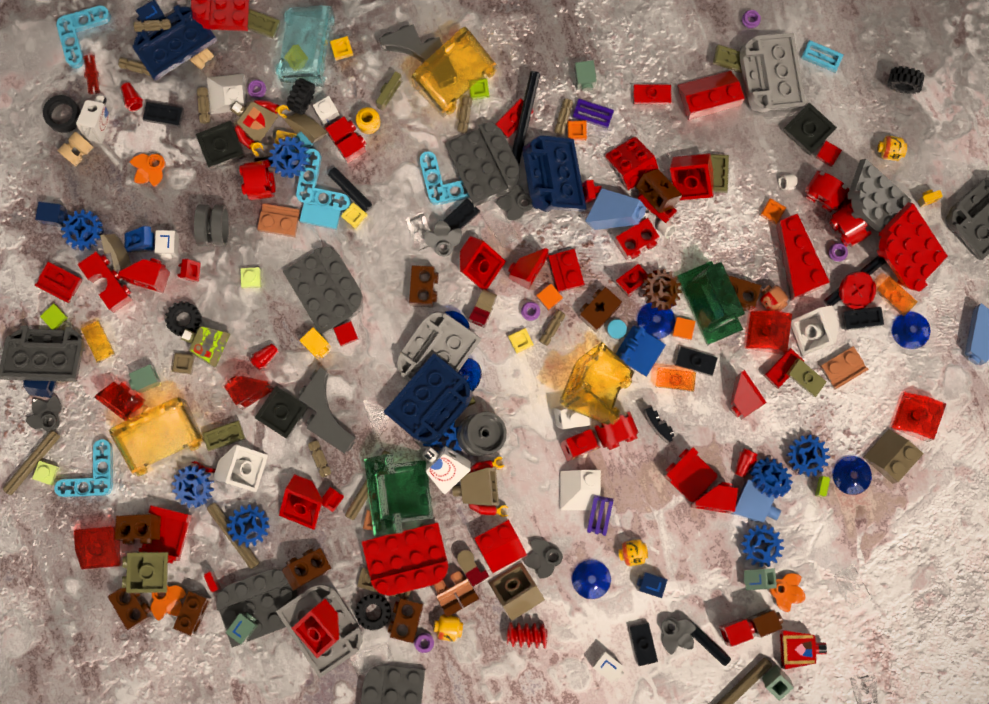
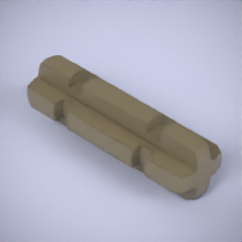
M163 19L162 21H135L133 26L135 32H142V30L157 31L160 29H170L171 23L169 19Z
M123 57L119 59L118 66L120 68L151 76L142 62L128 60Z
M205 87L197 89V97H199L198 110L199 114H201L199 115V122L202 124H208L211 121L210 114H208L210 113L209 98L207 97L208 89Z
M467 96L462 98L459 116L460 123H458L457 127L460 133H467L472 98Z
M565 98L563 100V108L560 110L554 132L556 134L563 135L565 132V126L567 125L573 101Z
M557 310L555 312L554 319H551L544 331L545 334H542L540 342L543 345H549L551 337H554L561 325L560 322L565 318V314L562 311Z
M315 440L308 444L310 452H313L311 455L316 467L320 469L318 471L320 476L324 478L331 474L329 466H326L328 463L323 451L319 449L321 447L319 441Z

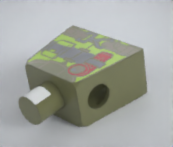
M199 326L196 333L185 329L181 340L191 343L188 352L215 368L230 337V333Z

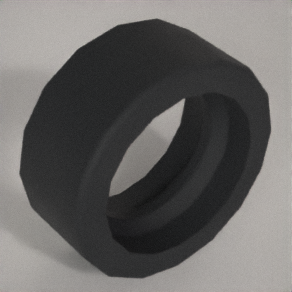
M56 95L45 103L43 118L54 131L66 133L77 127L76 122L81 110L73 99L65 95ZM61 104L69 105L73 110L72 117L63 124L55 123L52 119L53 110Z

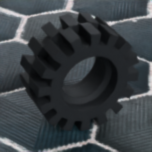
M899 66V68L894 67V69L890 70L887 86L896 92L916 94L922 90L925 75L920 70H915V68L910 69L906 66L905 68Z
M298 78L289 92L290 96L287 98V107L291 111L303 115L311 104V99L314 97L315 84Z
M179 301V304L174 303L172 308H168L169 312L165 314L167 316L165 318L167 328L175 335L181 337L185 329L196 333L200 323H202V315L193 304L186 301L185 303L183 301ZM183 312L188 313L191 317L189 324L179 326L177 324L178 315Z
M370 594L361 598L357 603L355 617L363 628L378 630L388 623L392 611L387 599L381 595ZM371 604L379 606L381 610V615L376 620H371L366 616V609Z

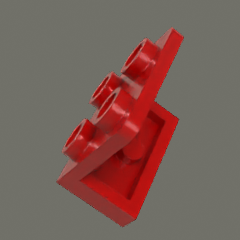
M632 137L605 155L606 160L620 174L624 187L627 190L635 187L643 174L659 169L655 156L637 137Z
M694 447L690 450L686 448L679 455L681 459L676 464L672 462L666 468L667 474L664 476L690 502L696 501L717 479V473L697 455L699 452Z

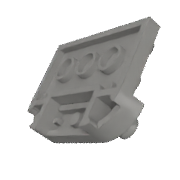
M794 33L756 36L740 48V63L746 97L753 111L766 113L771 110L803 108L806 106Z
M438 311L431 313L424 318L400 352L397 363L399 372L409 382L434 353L458 372L482 338L447 313Z
M327 585L311 587L276 611L319 678L353 656L363 642L362 631L338 593ZM326 599L338 613L339 640L320 657L316 658L292 630V627L322 600Z

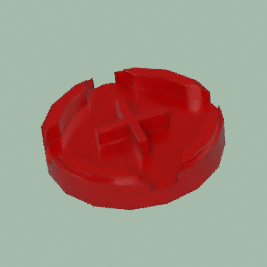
M861 271L851 272L846 275L839 287V296L842 303L846 307L855 310L864 309L869 303L871 304L876 295L875 281H873L869 274Z

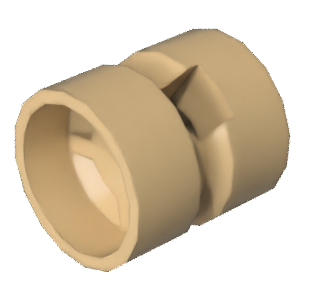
M74 132L68 138L69 142L64 143L57 151L76 167L83 160L82 156L87 155L94 147L77 132ZM75 147L78 151L73 153L71 150Z

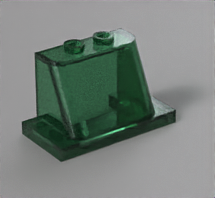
M711 261L677 275V280L681 283V289L707 346L743 331L740 320L745 315V312L722 262L713 265Z
M393 454L364 459L374 536L403 533L402 523L433 519L429 478L425 471L426 460L394 463Z

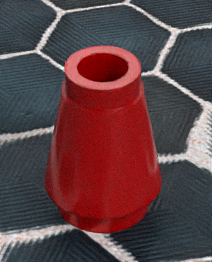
M124 83L121 86L125 107L129 111L139 110L143 106L142 98L131 83Z
M271 343L253 353L249 360L258 370L265 369L279 351Z
M743 448L742 452L739 453L735 474L745 478L758 460L756 459L758 454Z

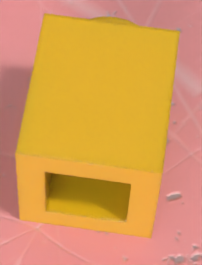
M314 327L299 340L316 359L319 357L323 358L330 352V344Z

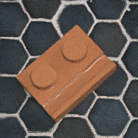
M263 203L257 230L295 237L300 210Z
M854 346L820 366L829 382L833 385L834 390L869 370L864 365Z

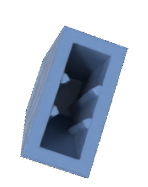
M602 188L585 222L594 230L638 225L645 215L646 207L639 199Z
M982 303L973 309L965 355L969 357V361L976 365H983L989 360V309Z

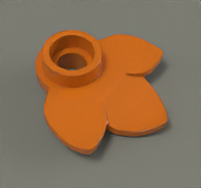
M139 154L130 160V163L138 169L134 177L135 183L144 184L150 181L155 187L161 182L163 178L162 170L165 167V159L161 155L152 154L148 156L146 154ZM155 161H159L158 166H153Z
M788 573L782 579H776L777 588L769 589L770 594L776 598V604L780 610L790 612L792 603L799 604L806 599L804 591L798 587L801 581L800 575ZM779 586L782 588L780 593L778 591Z
M167 585V593L163 597L159 593H152L151 611L153 616L158 621L166 613L178 616L182 608L180 600L187 595L185 590L177 585L170 587Z

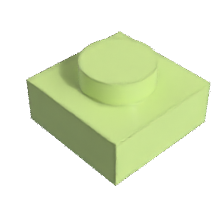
M260 267L241 268L242 288L261 287Z
M39 461L32 479L53 485L59 467Z

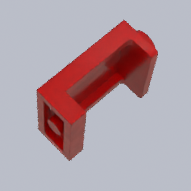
M150 505L148 513L161 516L160 540H152V544H142L138 551L168 552V563L173 564V561H180L192 515Z

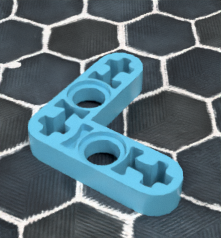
M96 6L64 15L57 20L56 25L66 62L72 68H80L84 64V55L77 32L107 24L111 19V14L105 6ZM100 12H103V18L100 19ZM87 16L88 22L80 24L79 20L81 17ZM65 22H68L67 27L70 33H67V31L63 27L65 26ZM69 38L75 39V43L72 46H66V41ZM72 51H74L75 55L78 57L76 59L77 62L75 63L72 61L74 59L73 54L71 53Z
M309 149L306 154L312 155L315 152L314 155L317 156V160H313L312 166H316V169L306 167V165L304 168L306 171H312L314 178L312 181H306L304 178L305 172L300 171L301 176H299L296 192L297 199L302 203L345 211L351 205V199L348 195L316 188L322 156L318 150ZM306 158V161L311 163V160ZM302 183L312 185V188L308 187L307 189L310 197H306L305 200H303L304 197L301 196V192H305L306 186H302ZM322 193H326L329 197L328 202L325 204L319 201V195ZM335 194L334 199L339 200L344 197L347 204L341 208L339 203L333 202V206H331L333 201L332 195Z
M430 151L422 153L420 165L428 197L432 204L442 205L470 198L468 193L464 194L462 180L443 185L435 154ZM426 157L433 159L431 161L432 169L428 170L427 163L423 162L426 161ZM430 174L438 176V180L435 183H430L427 180ZM435 187H437L438 194H442V196H440V200L432 198L433 196H435L433 189ZM453 187H458L461 190L458 196L450 194V190Z
M104 439L95 442L93 446V478L59 480L54 487L55 493L61 497L105 496L110 494L113 489V446L111 442ZM102 443L108 447L104 450V456H108V459H98V456L102 457V451L99 450ZM101 462H106L108 465V469L104 473L98 470ZM103 481L107 485L104 492H102V489H93V485H102ZM82 482H86L89 486L85 493L79 491V485ZM65 483V486H74V490H65L64 493L60 490V487H63Z

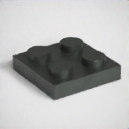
M809 102L783 131L811 155L837 127Z
M231 120L196 134L210 170L245 156Z
M275 386L255 416V419L288 439L309 407Z

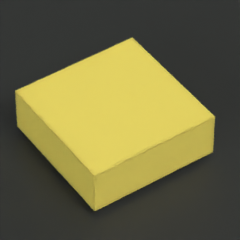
M353 202L344 211L341 218L356 229L368 215Z
M526 328L508 336L516 354L534 346Z

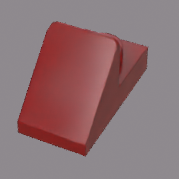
M637 264L616 280V284L630 297L639 287L645 284L643 280L648 278V273Z

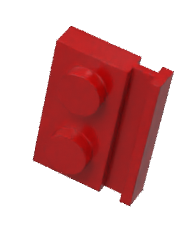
M575 249L548 255L558 292L585 285Z
M47 262L39 276L38 282L34 286L70 304L72 296L75 295L83 280Z

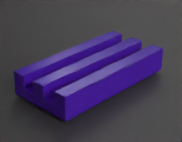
M578 99L572 118L608 129L614 110ZM589 109H593V110H596V111H599V112L608 114V116H607V115H604V114H601V113H598V112H595V111H592V110H589ZM578 112L586 113V114H589V115H591V116L598 117V118H601V119H604V120H607V121H606V123H605V122H602V121H599V120H596V119H593V118H590V117H587V116L578 114Z
M594 495L587 533L595 532L597 535L602 533L603 536H606L613 498ZM598 500L601 501L596 527H593L592 524ZM605 502H609L604 527L600 528Z

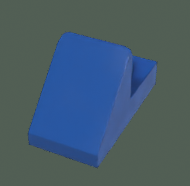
M142 226L125 233L126 251H154V233L151 232V227Z

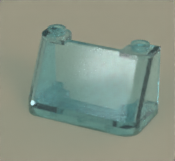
M327 5L289 8L284 16L286 27L280 63L276 65L275 73L278 75L280 82L295 83L298 78H302L314 83L315 86L324 87L325 77L322 76L326 68L325 58L329 34L335 23L333 8Z

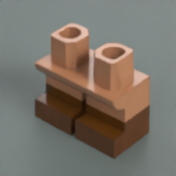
M460 571L450 576L455 584L450 589H448L444 580L434 585L438 594L436 597L446 617L463 609L455 593L464 608L480 599L469 580L465 579Z

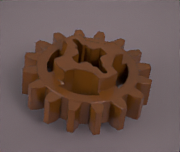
M657 269L647 274L648 278L643 280L646 286L642 287L646 291L643 297L648 298L646 303H652L651 308H657L658 311L668 310L676 306L675 301L681 299L678 294L682 293L678 289L681 283H676L678 277H672V271L666 272V269Z

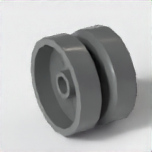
M208 204L197 205L194 216V235L198 246H209L211 241L215 247H225L227 245L229 215L226 205H215L213 209Z
M485 411L467 416L461 421L457 429L459 446L471 456L480 457L498 452L503 447L507 436V430L502 419L492 412Z

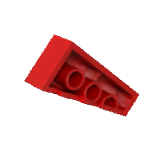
M798 213L780 220L776 228L783 255L787 285L790 291V301H793L825 287L830 281Z

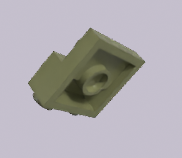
M127 552V556H123L122 568H126V576H122V588H126V593H167L168 552Z

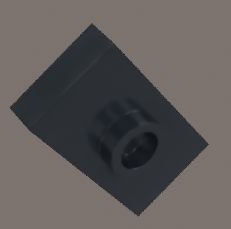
M146 102L143 121L181 127L184 109Z
M466 198L444 221L447 222L451 230L455 228H461L462 230L480 213V210L474 207L472 202Z
M881 306L842 312L845 331L884 326Z
M680 347L675 366L712 377L718 357Z
M649 623L629 627L638 666L658 662Z

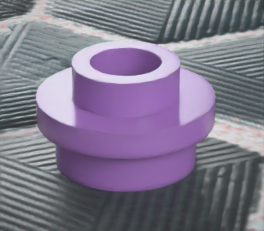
M748 10L743 14L742 23L745 27L753 29L760 24L761 17L757 11ZM748 18H753L754 22H749Z
M254 80L249 83L247 90L252 98L259 99L265 95L266 86L262 81ZM255 88H260L259 92H254Z
M835 243L829 248L828 254L833 261L841 262L846 259L848 249L842 243ZM835 250H839L841 255L837 256Z
M527 302L522 306L521 314L528 321L536 320L540 315V307L535 302ZM533 309L534 314L529 315L527 310Z
M428 633L419 634L415 638V648L421 653L431 651L434 647L433 637ZM422 639H426L428 641V645L426 647H423L421 645Z

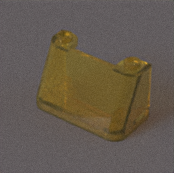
M463 27L419 66L411 78L413 87L445 117L447 114L451 115L456 110L457 100L482 77L491 78L497 72V64L466 27Z
M600 342L576 361L559 403L568 410L603 424H615L620 418V410L617 407L613 408L618 393L622 388L626 389L631 385L634 371L603 342Z
M181 397L171 399L109 429V433L132 475H137V477L148 473L147 469L150 468V465L183 449L197 450L205 442L187 401Z

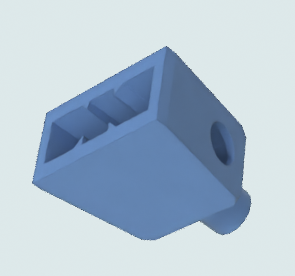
M749 479L746 480L736 500L735 512L731 513V515L763 523L767 516L777 520L781 510L772 506L775 499L774 496L771 495L769 498L766 492L761 494V489L755 488L757 484Z

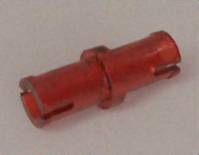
M88 55L83 56L85 66L84 77L87 79L88 94H94L93 87L95 94L100 93L99 72L96 69L95 55H90V63Z

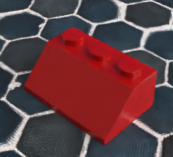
M731 70L677 85L688 120L739 107L745 99L740 82Z

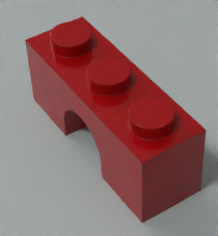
M96 251L77 265L92 283L101 278L107 279L106 289L98 295L108 309L115 313L133 300L130 297L132 292L126 284H121L119 281L121 277L118 276V272L114 271V269L111 270L109 267L111 262L106 255H100Z

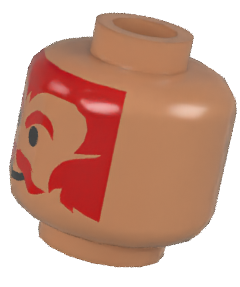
M769 285L761 291L763 295L760 297V302L769 313L775 312L777 314L788 305V296L780 286L771 287Z

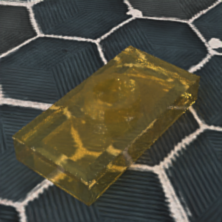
M96 321L81 329L97 363L116 355L100 321Z

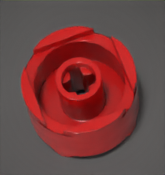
M268 160L244 163V165L239 166L240 175L244 181L241 184L242 193L247 195L251 201L275 196L273 194L276 192L274 173L268 169V167H271Z
M818 170L804 190L807 194L805 198L812 203L819 202L822 204V209L831 213L832 210H838L850 189L847 187L845 190L842 187L844 185L842 181L826 172L824 175H820L821 171Z
M849 203L830 216L829 224L834 232L838 230L841 237L839 239L845 247L850 246L852 248L872 234L871 231H866L865 227L868 225L862 218L855 219L851 215L854 210L851 209L852 203Z
M630 411L625 412L627 415L625 417L619 414L601 422V427L599 425L594 426L603 448L607 447V449L612 450L619 447V442L621 441L630 442L638 438L636 434L639 431Z

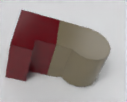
M482 290L469 317L470 323L483 328L486 327L497 294Z
M463 550L458 554V564L473 587L490 577L486 570L480 572L474 562L472 552Z

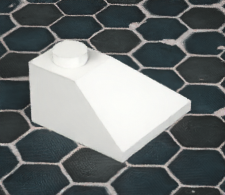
M244 74L207 78L210 114L232 112L230 107L235 101L243 106L246 105Z
M833 306L820 307L790 320L802 356L836 344L839 322Z
M234 445L218 461L213 479L257 492L268 455Z
M601 470L561 471L560 510L591 511L594 495L600 496ZM598 500L595 511H599L600 501Z

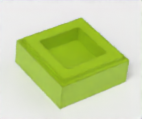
M487 78L469 80L472 100L490 98Z
M55 304L50 306L40 316L52 330H56L68 319Z
M819 477L815 493L816 497L822 498L827 496L830 483L829 477Z

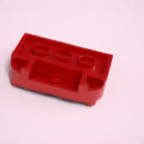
M191 0L192 17L199 24L203 25L204 29L248 31L250 0Z
M908 202L878 235L881 236L879 249L876 250L878 256L886 260L899 279L897 283L911 290L922 291L928 285L925 280L948 257L914 203Z
M438 523L361 541L371 584L380 594L391 596L432 586L442 581L447 574L448 561Z

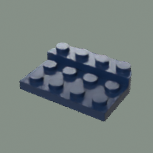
M180 5L173 7L175 12L164 18L170 20L171 28L168 30H142V32H136L137 36L134 45H132L133 49L154 81L218 41L211 29H204L203 25L193 19L191 7H180Z
M538 136L527 143L522 150L532 206L544 212L551 210L583 212L586 210L574 139Z
M434 353L383 412L416 441L432 444L444 435L467 408L473 393L465 378Z

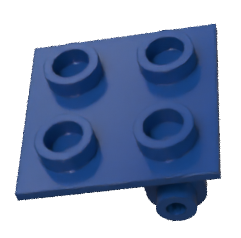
M633 325L614 358L647 377L666 344L646 333L644 328Z

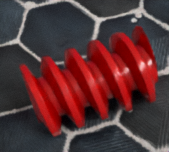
M509 622L507 646L511 642L512 648H515L518 642L520 648H523L526 642L528 648H531L532 643H534L536 649H538L540 643H542L544 649H546L547 629H545L542 623L539 629H537L536 623L532 624L531 629H529L528 623H525L524 627L521 628L518 622L516 627L513 628L512 622Z

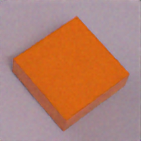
M586 121L567 122L568 138L574 139V141L587 140Z
M770 198L760 216L777 225L787 207Z
M552 284L536 295L548 311L563 300V297Z
M677 317L672 336L691 341L696 321Z

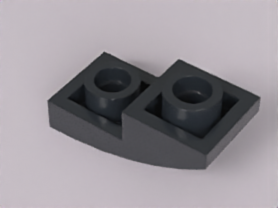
M652 407L645 409L643 413L654 432L667 444L673 441L672 437H674L672 427L667 426V423L658 424L660 417L657 410L654 411Z

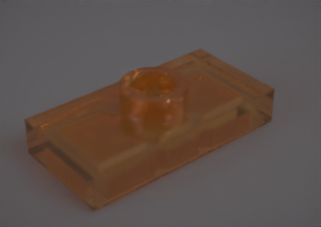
M890 276L876 289V292L903 317L918 302Z
M657 368L655 387L694 392L696 372Z

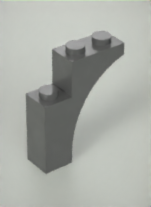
M405 25L398 31L385 33L379 38L383 52H401L422 62L431 71L440 89L457 83V75L440 37L429 38L422 44L414 25Z
M320 367L318 371L315 370L309 378L311 381L308 386H303L298 394L300 396L299 400L317 412L308 419L306 423L308 424L307 429L347 455L358 439L344 430L332 415L326 395L329 374Z

